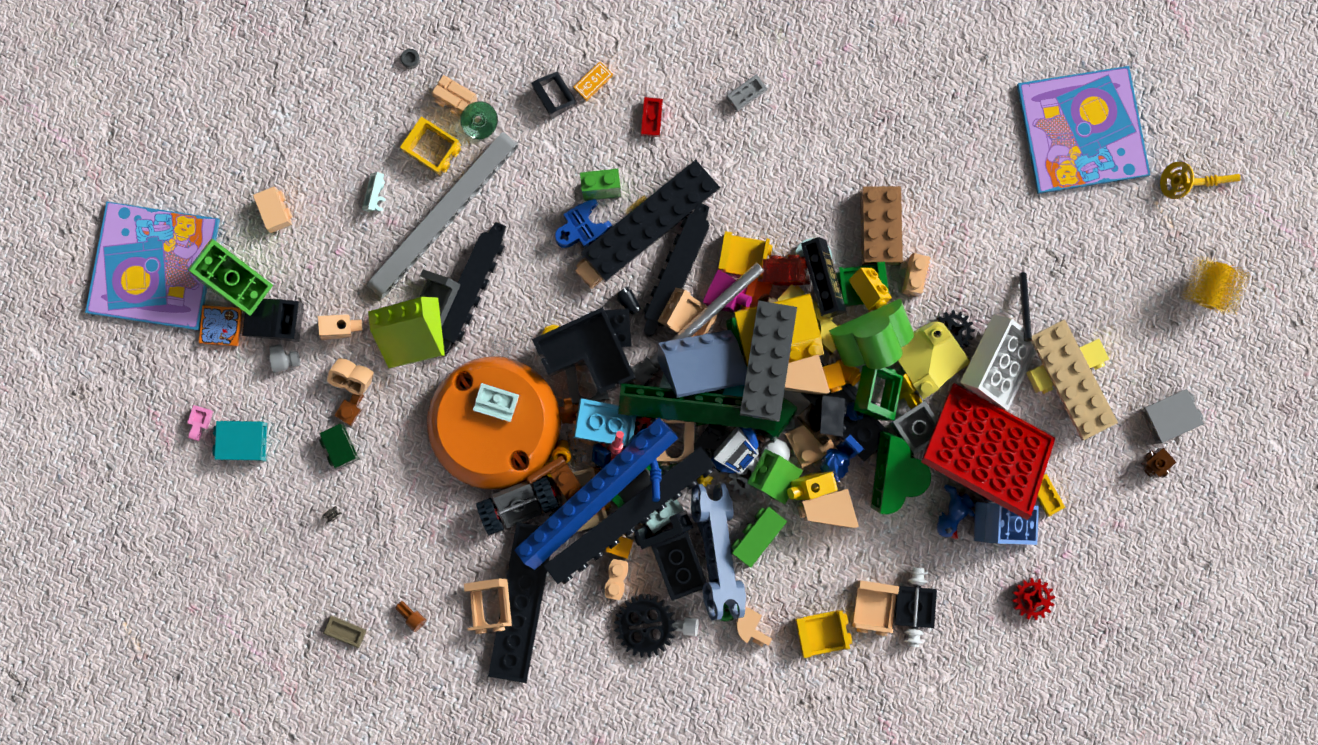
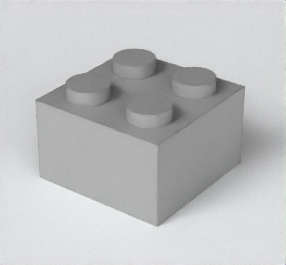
M926 401L889 424L897 436L909 445L911 455H914L927 447L938 419Z

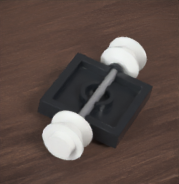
M913 567V571H909L912 574V578L908 581L915 585L913 587L899 586V592L896 594L894 625L910 626L912 629L904 631V633L908 634V639L904 640V642H908L907 646L919 647V643H923L920 640V636L924 635V633L917 629L919 627H935L937 589L921 588L919 585H924L928 582L924 580V575L928 573L924 572V568Z

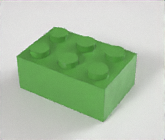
M770 507L760 508L754 516L756 521L753 524L749 523L742 531L745 535L741 540L737 538L731 545L733 549L731 551L732 554L750 568L787 522Z

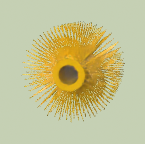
M1204 259L1199 261L1200 264L1194 266L1197 268L1193 269L1196 271L1192 272L1196 275L1192 279L1193 282L1187 284L1190 285L1188 287L1190 292L1182 298L1186 297L1184 299L1186 300L1190 293L1193 292L1187 302H1190L1192 298V303L1197 302L1200 306L1210 309V311L1220 310V312H1224L1225 310L1226 313L1228 309L1229 313L1233 306L1238 308L1234 304L1241 298H1236V300L1234 298L1237 293L1240 295L1239 291H1243L1240 290L1244 288L1241 287L1240 283H1244L1241 281L1245 280L1243 278L1246 276L1242 274L1244 271L1240 272L1242 269H1237L1236 271L1235 268L1241 267H1231L1227 263L1209 262V260L1206 264V260L1203 261ZM1240 286L1239 289L1236 291V294L1233 295L1237 287Z

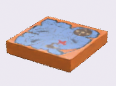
M203 305L199 343L238 347L242 311L233 307Z

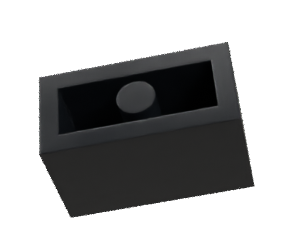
M821 396L817 399L814 437L838 440L845 434L846 425L843 422L847 406L845 405L844 398Z

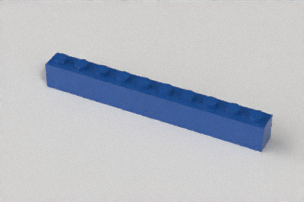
M660 418L656 419L514 550L522 562L534 570L539 567L678 439L671 428Z

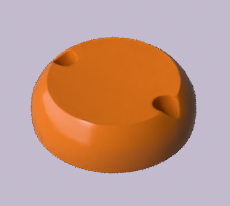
M482 357L466 362L454 369L444 378L434 392L427 416L429 442L435 456L445 470L465 484L488 490L507 489L527 481L528 476L549 462L554 449L558 445L561 430L559 405L554 392L546 380L530 366L506 357ZM466 379L471 380V386L468 384ZM481 383L519 395L511 422L473 410ZM520 456L526 458V465Z

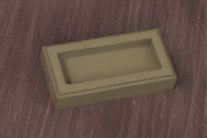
M330 615L323 634L360 648L367 629Z

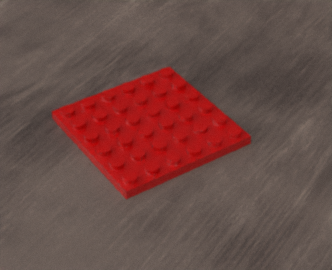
M953 383L921 462L1028 520L1032 516L1055 437Z

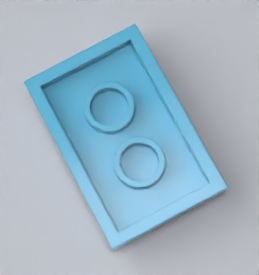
M581 398L579 400L573 438L612 444L616 433L622 431L624 433L623 447H627L633 439L636 416L618 414V405Z

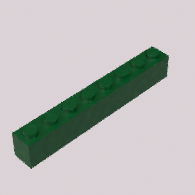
M621 384L618 414L761 429L764 431H775L776 421L741 416L742 396L704 392L677 398L673 389Z

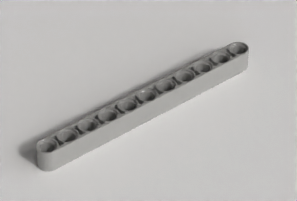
M505 132L501 133L369 280L367 287L381 299L384 298L517 149L518 144Z

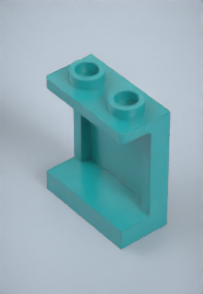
M216 421V425L213 427V435L216 438L215 444L212 447V454L215 456V460L266 461V422Z

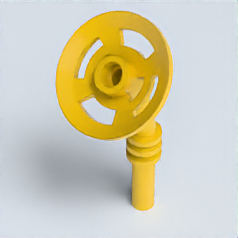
M1177 161L1169 164L1164 169L1160 178V188L1166 197L1180 199L1190 192L1192 186H1218L1221 183L1238 182L1241 180L1240 174L1194 178L1191 166L1185 162ZM1177 167H1182V170L1179 169V170L1174 171L1173 173L1171 172L1172 170H1174V169L1177 168ZM1167 178L1171 179V190L1167 188ZM1182 191H1184V192L1181 193V194L1175 195L1176 192H1182Z

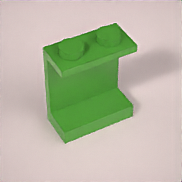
M618 168L580 173L584 201L621 197Z
M765 449L747 484L763 491L770 498L785 505L789 498L787 490L792 487L791 481L798 479L803 470L780 455Z

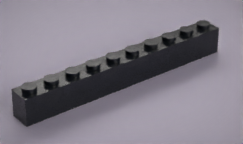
M699 447L662 475L659 502L652 501V484H650L543 566L557 585L561 582L563 585L573 578L571 574L577 570L580 573L589 566L587 564L588 561L592 558L596 561L604 555L603 550L608 546L612 549L619 544L620 541L618 539L621 536L625 535L628 537L636 531L634 527L637 524L641 523V525H644L651 519L650 514L654 511L657 513L661 512L667 507L666 502L670 499L674 502L683 495L681 493L683 489L687 487L690 490L698 484L697 479L703 475L705 478L713 472L712 467L715 466L702 447Z

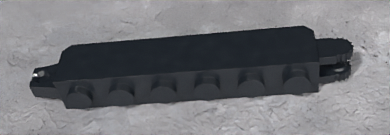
M699 203L693 213H690L688 217H684L681 224L683 228L681 235L677 234L673 242L676 245L674 251H669L667 255L666 269L662 268L658 276L660 283L658 287L654 286L650 296L653 299L650 304H646L643 310V314H646L645 320H647L644 334L647 337L654 336L658 325L661 327L665 326L658 322V319L675 288L683 289L710 226L708 220H706L709 206L703 203Z
M495 222L488 233L480 234L458 281L460 284L459 290L442 325L445 355L450 353L449 351H451L453 344L458 345L459 342L462 343L466 335L464 330L473 320V310L475 307H479L482 300L480 295L483 290L486 291L490 283L488 278L497 268L498 263L496 261L498 256H502L506 246H504L503 238L507 227L499 222Z

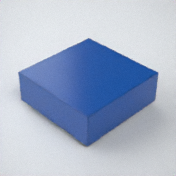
M597 443L593 445L592 462L603 469L610 463L611 452Z

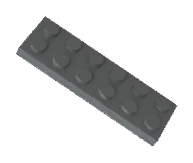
M758 301L740 410L741 416L779 422L797 307Z

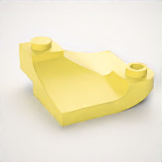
M930 322L914 331L913 339L902 347L903 354L898 360L923 399L938 391L947 380L971 362L948 328L941 322ZM940 331L941 333L940 335L934 334V332Z

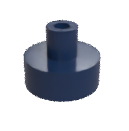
M855 401L849 402L845 417H849L852 421L862 419L864 414L854 410Z

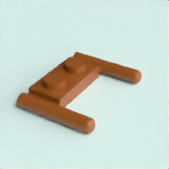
M562 455L527 477V482L532 484L550 473L567 501L582 488Z

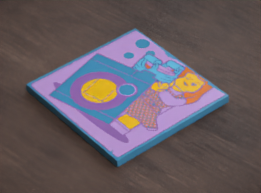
M1129 66L1017 84L1037 194L1150 176Z
M106 201L85 313L200 331L202 306L205 304L207 287L199 282L187 269L211 238L216 241L220 219Z

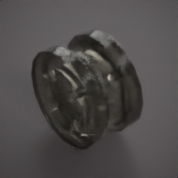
M334 506L322 515L323 518L327 519V524L342 515L341 512L337 511V506Z

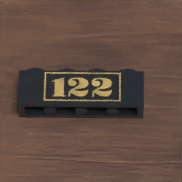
M816 237L801 243L821 316L832 318L846 313L827 241Z

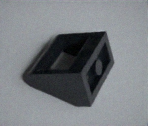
M558 71L531 83L535 93L552 119L577 104ZM555 80L568 101L558 107L554 106L543 88L544 85Z

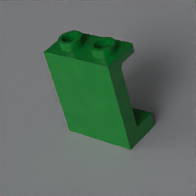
M885 261L877 262L874 265L838 268L836 276L845 307L864 305L849 282V279L860 268L874 269L878 273V278L882 284L888 288Z

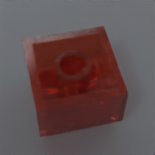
M771 255L769 259H763V283L773 286L791 284L811 285L805 257L788 255V258H784L779 255Z

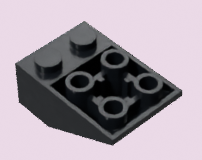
M263 299L251 316L245 313L242 336L299 342L304 304L293 300Z

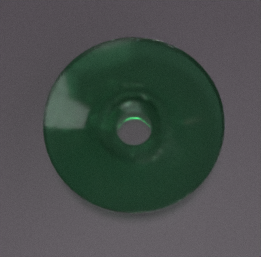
M473 102L465 107L461 114V127L463 131L474 139L489 137L493 134L498 124V116L495 109L486 102ZM476 116H480L479 122H475Z

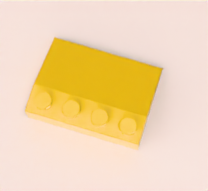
M806 294L773 302L797 307L789 363L815 355H824L811 295ZM757 307L734 312L746 367H748Z

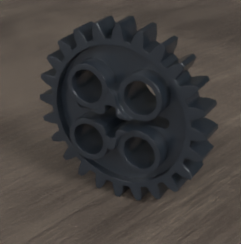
M639 594L638 599L633 596L631 597L632 603L626 600L625 604L627 607L620 606L619 608L622 613H616L620 620L614 621L615 624L619 625V628H616L614 631L620 632L616 639H623L621 646H628L626 652L633 649V656L640 652L641 658L646 653L651 658L653 652L657 656L660 654L659 649L663 652L666 651L665 644L668 646L672 645L669 638L674 639L676 637L671 632L677 630L676 627L672 626L677 620L671 619L675 612H668L671 606L664 607L665 600L663 599L658 602V596H654L651 599V594H647L645 599L643 594ZM651 609H654L658 614L656 620L652 619L649 615ZM633 612L638 614V622H633L631 620V614ZM662 622V625L629 629V626L641 625L643 623ZM654 629L660 631L661 636L659 639L653 637ZM635 632L641 634L642 639L640 642L634 639Z

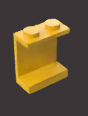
M725 231L718 270L742 276L757 262L764 270L757 278L763 279L764 274L768 275L770 263H766L767 256H771L773 245L769 244L770 239L766 238V241L733 236L732 232Z

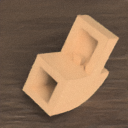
M745 606L744 617L737 619L736 622L739 636L746 643L753 637L754 643L762 647L764 644L769 646L772 638L755 629L762 615Z

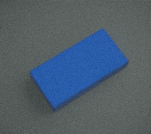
M851 435L836 446L838 450L845 451L849 455V459H852L864 449Z

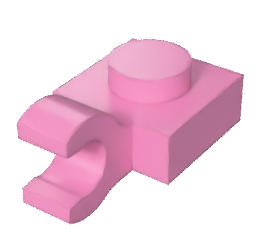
M193 405L187 422L192 425L188 438L196 441L200 440L202 428L208 429L214 411Z

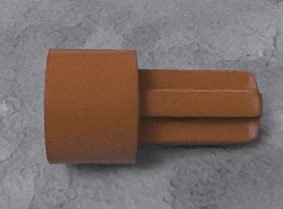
M403 601L399 602L395 607L406 619L405 624L413 632H417L427 621L418 611L413 612Z

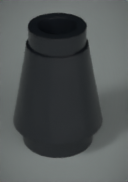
M627 286L615 294L616 300L625 309L629 308V313L632 315L641 309L632 289H629Z

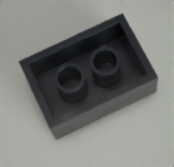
M688 532L651 546L672 601L703 589V585L707 582Z

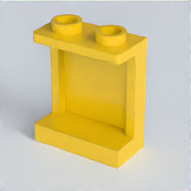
M842 610L795 618L803 658L850 649L852 637L850 632L847 633L846 625L849 624L846 613L843 614Z

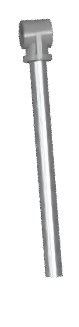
M756 262L671 340L693 336L764 272L763 268ZM658 352L651 358L646 356L643 363L639 362L632 368L636 380L633 381L635 385L644 386L653 377L652 374L659 371Z

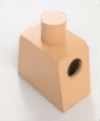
M349 315L318 316L320 340L351 337V332L363 331L362 319L350 320ZM340 324H344L346 326L344 329L338 328Z

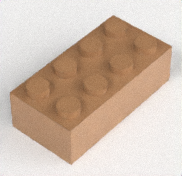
M864 186L860 191L862 266L874 265L877 262L884 261L885 266H900L903 262L901 186Z

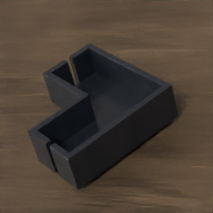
M603 307L532 339L549 377L585 361L601 396L617 389L616 384H619L621 387V384H628L636 380Z

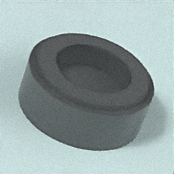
M406 49L401 54V62L406 68L413 69L419 65L420 56L416 50Z

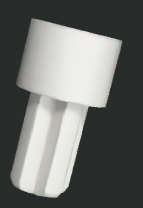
M685 617L684 621L677 620L672 626L677 628L676 631H683V635L697 636L699 621L695 618Z

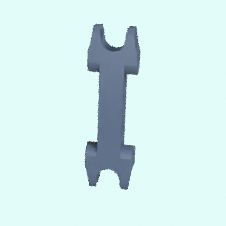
M703 484L695 485L691 493V513L695 522H701L709 582L705 583L702 589L704 604L711 621L722 619L724 603L728 605L734 619L743 618L745 615L746 593L743 582L735 580L727 521L732 520L734 514L729 491L725 484L716 485L713 490V500H711Z

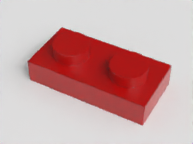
M644 97L641 136L660 137L662 98Z

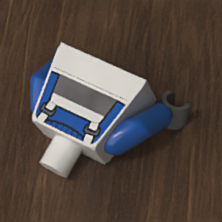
M736 427L716 451L706 449L710 453L709 458L721 472L733 474L737 472L741 474L746 468L753 472L758 463L755 458L759 454L757 449L759 444L752 428Z

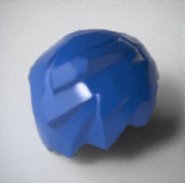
M827 450L820 464L821 472H833L835 481L840 482V479L849 472V455L842 450Z

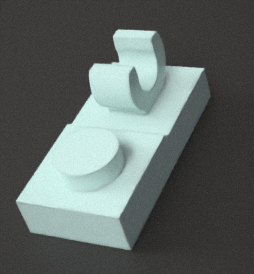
M379 172L370 174L362 210L367 212L374 210L383 211V208L378 207L377 202H384L386 200L384 197H378V194L384 187V174Z

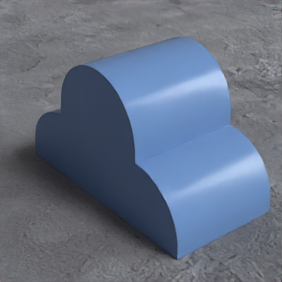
M975 502L974 541L997 544L1037 545L1039 506H1034L1032 516L1026 520L996 503Z

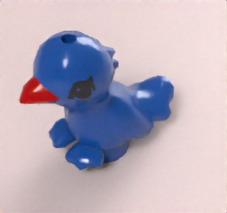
M947 484L944 488L951 498L948 515L942 512V516H939L937 532L942 537L958 539V524L968 514L972 517L975 516L971 510L975 505L966 493L960 496L956 487Z

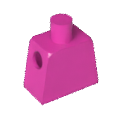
M717 270L703 303L709 306L736 279L721 270ZM747 288L741 291L721 311L734 313L739 310L741 305L749 307L752 297L746 295Z

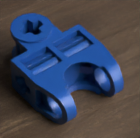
M596 199L579 204L563 214L567 223L558 228L555 233L558 246L566 249L580 242L585 249L613 226L610 221L603 224L602 222L595 224L590 221L589 215L598 206ZM562 235L568 236L569 240L562 239Z

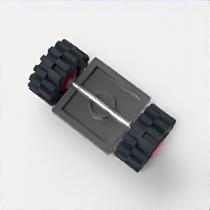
M547 475L533 482L535 494L531 485L525 481L492 494L494 502L490 497L476 503L480 519L488 536L504 530L500 516L506 528L516 525L517 522L522 523L542 515L541 507L545 513L560 508L555 491Z

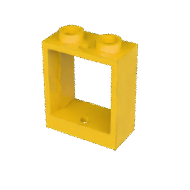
M421 116L400 148L404 153L441 176L443 172L446 173L449 169L452 158L457 157L460 153L461 144L459 140ZM427 129L452 144L438 167L413 151Z

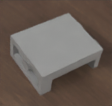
M1187 389L1140 409L1156 444L1164 443L1204 424L1202 421L1203 415L1194 404V396Z

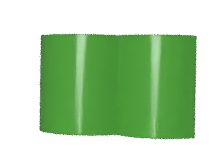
M212 238L187 269L204 286L249 316H251L273 286V284Z
M901 299L829 330L841 361L845 366L856 367L866 364L870 369H882L896 363L903 354L902 347L907 345L914 337V331Z

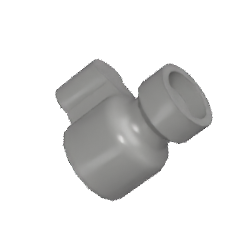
M281 344L269 346L270 363L274 373L285 371L289 366H300L298 351L290 352L287 355Z

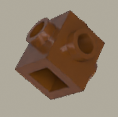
M1158 448L1155 451L1151 450L1143 457L1145 460L1141 465L1144 467L1143 471L1149 477L1164 478L1171 472L1170 468L1177 462L1165 448Z

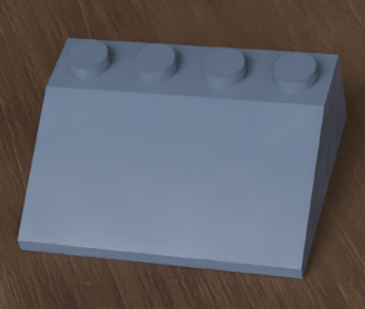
M731 330L658 343L657 361L677 398L745 385L746 365L738 341Z

